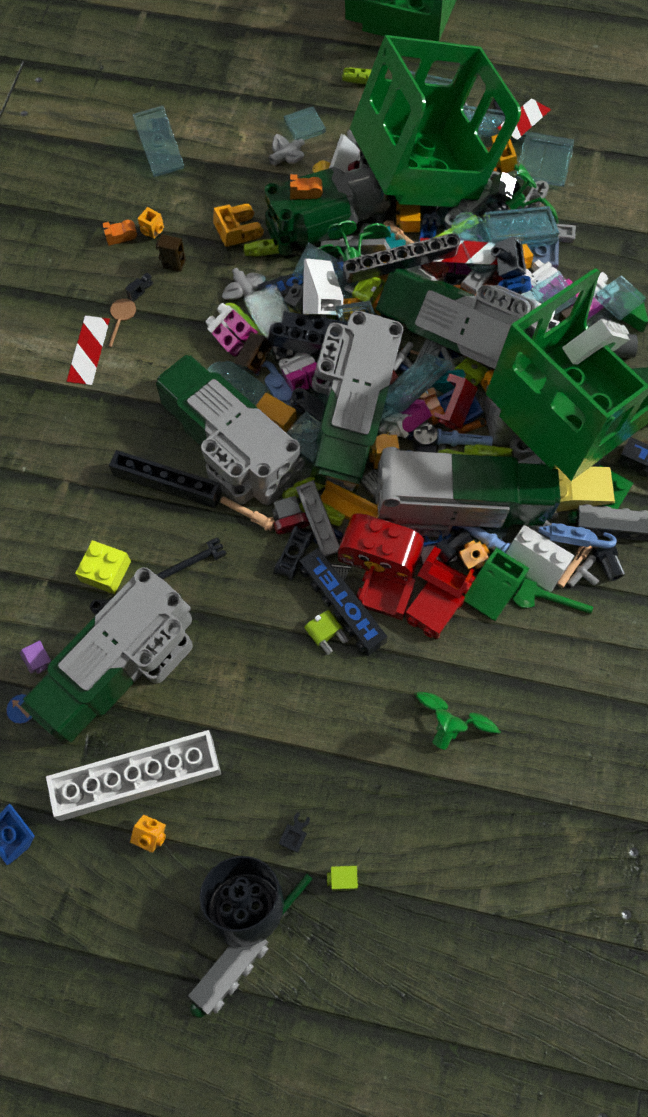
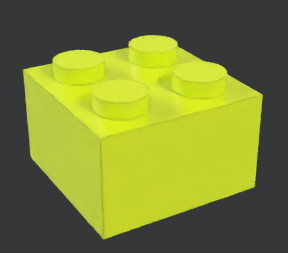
M92 540L75 574L80 582L115 595L131 560L126 552Z

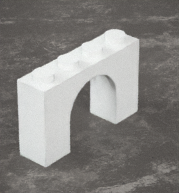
M600 319L562 348L572 364H579L606 345L612 351H615L630 340L627 336L629 332L624 325Z

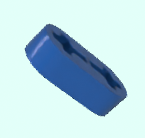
M526 275L504 279L498 283L499 286L516 293L518 291L526 293L532 288L531 279Z

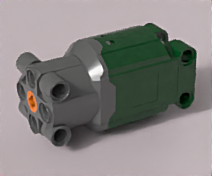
M364 155L361 156L360 165L357 169L343 172L336 167H331L298 177L308 179L318 177L322 180L323 194L317 199H290V180L283 182L281 187L276 183H269L264 189L265 203L268 207V210L265 212V225L271 239H274L275 246L278 245V252L285 256L290 255L295 246L305 248L332 239L327 233V229L332 224H339L342 221H353L357 225L359 221L369 218L372 224H383L386 211L390 208L389 195L384 194Z

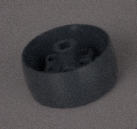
M250 856L228 858L213 867L201 885L199 901L203 920L215 938L222 943L233 947L252 946L264 941L278 927L284 907L282 887L273 870L260 859ZM254 889V890L258 891L259 893H258V894H253V893H252V890ZM253 904L260 905L257 910L251 908ZM226 906H231L230 911L224 912ZM241 912H242V913H245V917H244V918H242V919H238V918H237V915H238L239 913H241Z

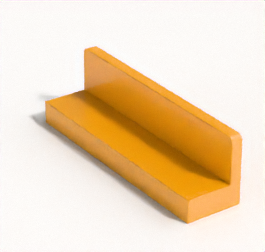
M328 480L326 481L325 490L320 496L323 503L334 507V509L344 514L348 520L356 513L378 518V505Z

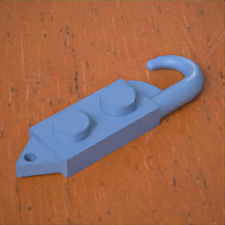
M269 361L263 362L261 367H267L271 372L265 378V385L273 397L291 406L292 391L273 363Z
M552 523L549 526L539 527L538 532L549 537L550 541L584 547L612 548L617 542L616 538L610 533L604 532L603 535L611 541L598 540L596 534L591 532L590 529L567 526L565 524Z

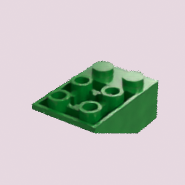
M496 548L482 567L467 594H465L464 602L493 621H496L526 578L530 568Z

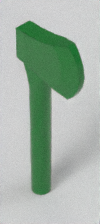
M524 579L520 590L513 598V601L522 608L534 607V598L540 597L589 614L593 610V606L545 591L536 585L537 582Z

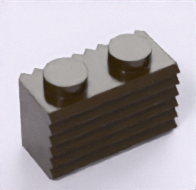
M162 234L160 239L157 240L156 250L159 251L158 258L162 262L163 268L182 271L186 262L182 238Z
M250 333L234 364L243 371L258 374V371L262 368L261 365H263L268 353L272 349V345L269 344L265 336Z

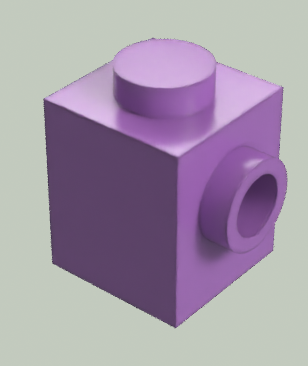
M41 641L23 648L20 652L31 674L34 672L40 674L48 669L47 666L51 660Z

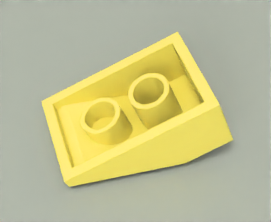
M590 467L572 481L559 468H554L558 469L561 497L560 504L556 509L557 512L577 509L579 505L584 504L598 506L615 503L610 467Z

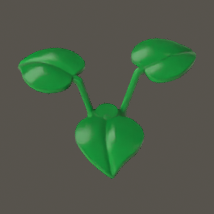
M521 163L519 165L515 164L514 170L523 179V185L512 195L511 199L505 201L508 207L514 212L520 206L524 208L529 204L539 201L553 214L556 224H559L554 207L545 198L539 197L524 203L526 200L522 193L528 185L530 188L534 187L535 189L537 186L527 169Z
M342 221L339 224H332L327 229L328 236L332 239H338L343 236L346 245L345 253L342 252L341 247L327 244L314 251V259L327 261L340 254L345 262L348 259L360 257L362 240L391 237L390 231L385 225L380 223L366 226L363 229V233L359 234L358 249L356 250L354 247H349L346 235L355 232L357 229L356 223L353 221Z
M415 692L414 694L424 706L436 710L435 715L438 720L436 730L438 731L432 742L440 749H447L452 739H455L460 732L468 729V724H473L476 728L483 731L501 733L498 727L482 714L470 713V719L464 722L462 719L445 711L448 709V705L439 696L428 692Z

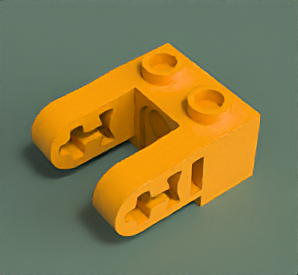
M229 204L214 208L213 224L225 247L255 240L264 234V230L259 222L240 225V222L248 221L254 216V211L250 204L231 207Z

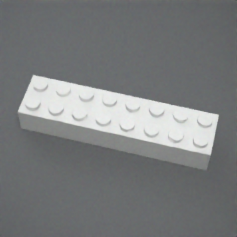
M209 730L49 775L46 776L53 816L57 820L63 821L221 775L212 736Z

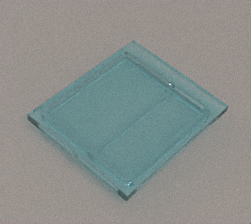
M527 131L519 164L521 163L527 169L534 182L542 180L549 185L564 187L575 140ZM516 172V177H515V178H516V179H522L520 176L517 175V172Z

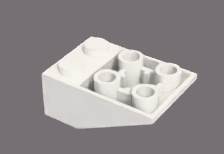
M304 259L303 314L343 315V294L331 261Z

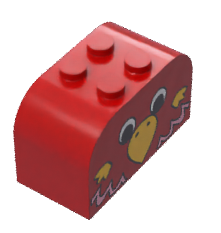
M356 513L351 516L338 549V561L367 571L370 570L371 566H374L378 572L407 581L408 577L413 579L423 551L424 538L410 528L367 514Z

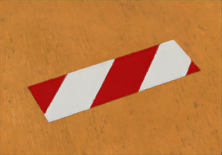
M531 98L521 107V117L512 137L518 140L551 109ZM504 122L497 129L501 130Z
M420 238V241L427 240L428 238ZM460 240L456 256L436 260V262L498 265L496 257L491 255V249L495 246L493 242Z
M85 316L66 382L93 384L110 319Z

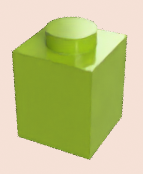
M357 866L331 867V872L327 873V886H332V891L358 890Z

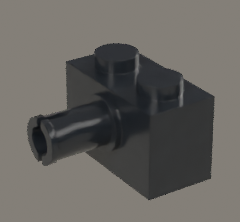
M512 236L495 243V246L491 249V255L497 259L498 275L504 279L525 275L526 267L522 241Z

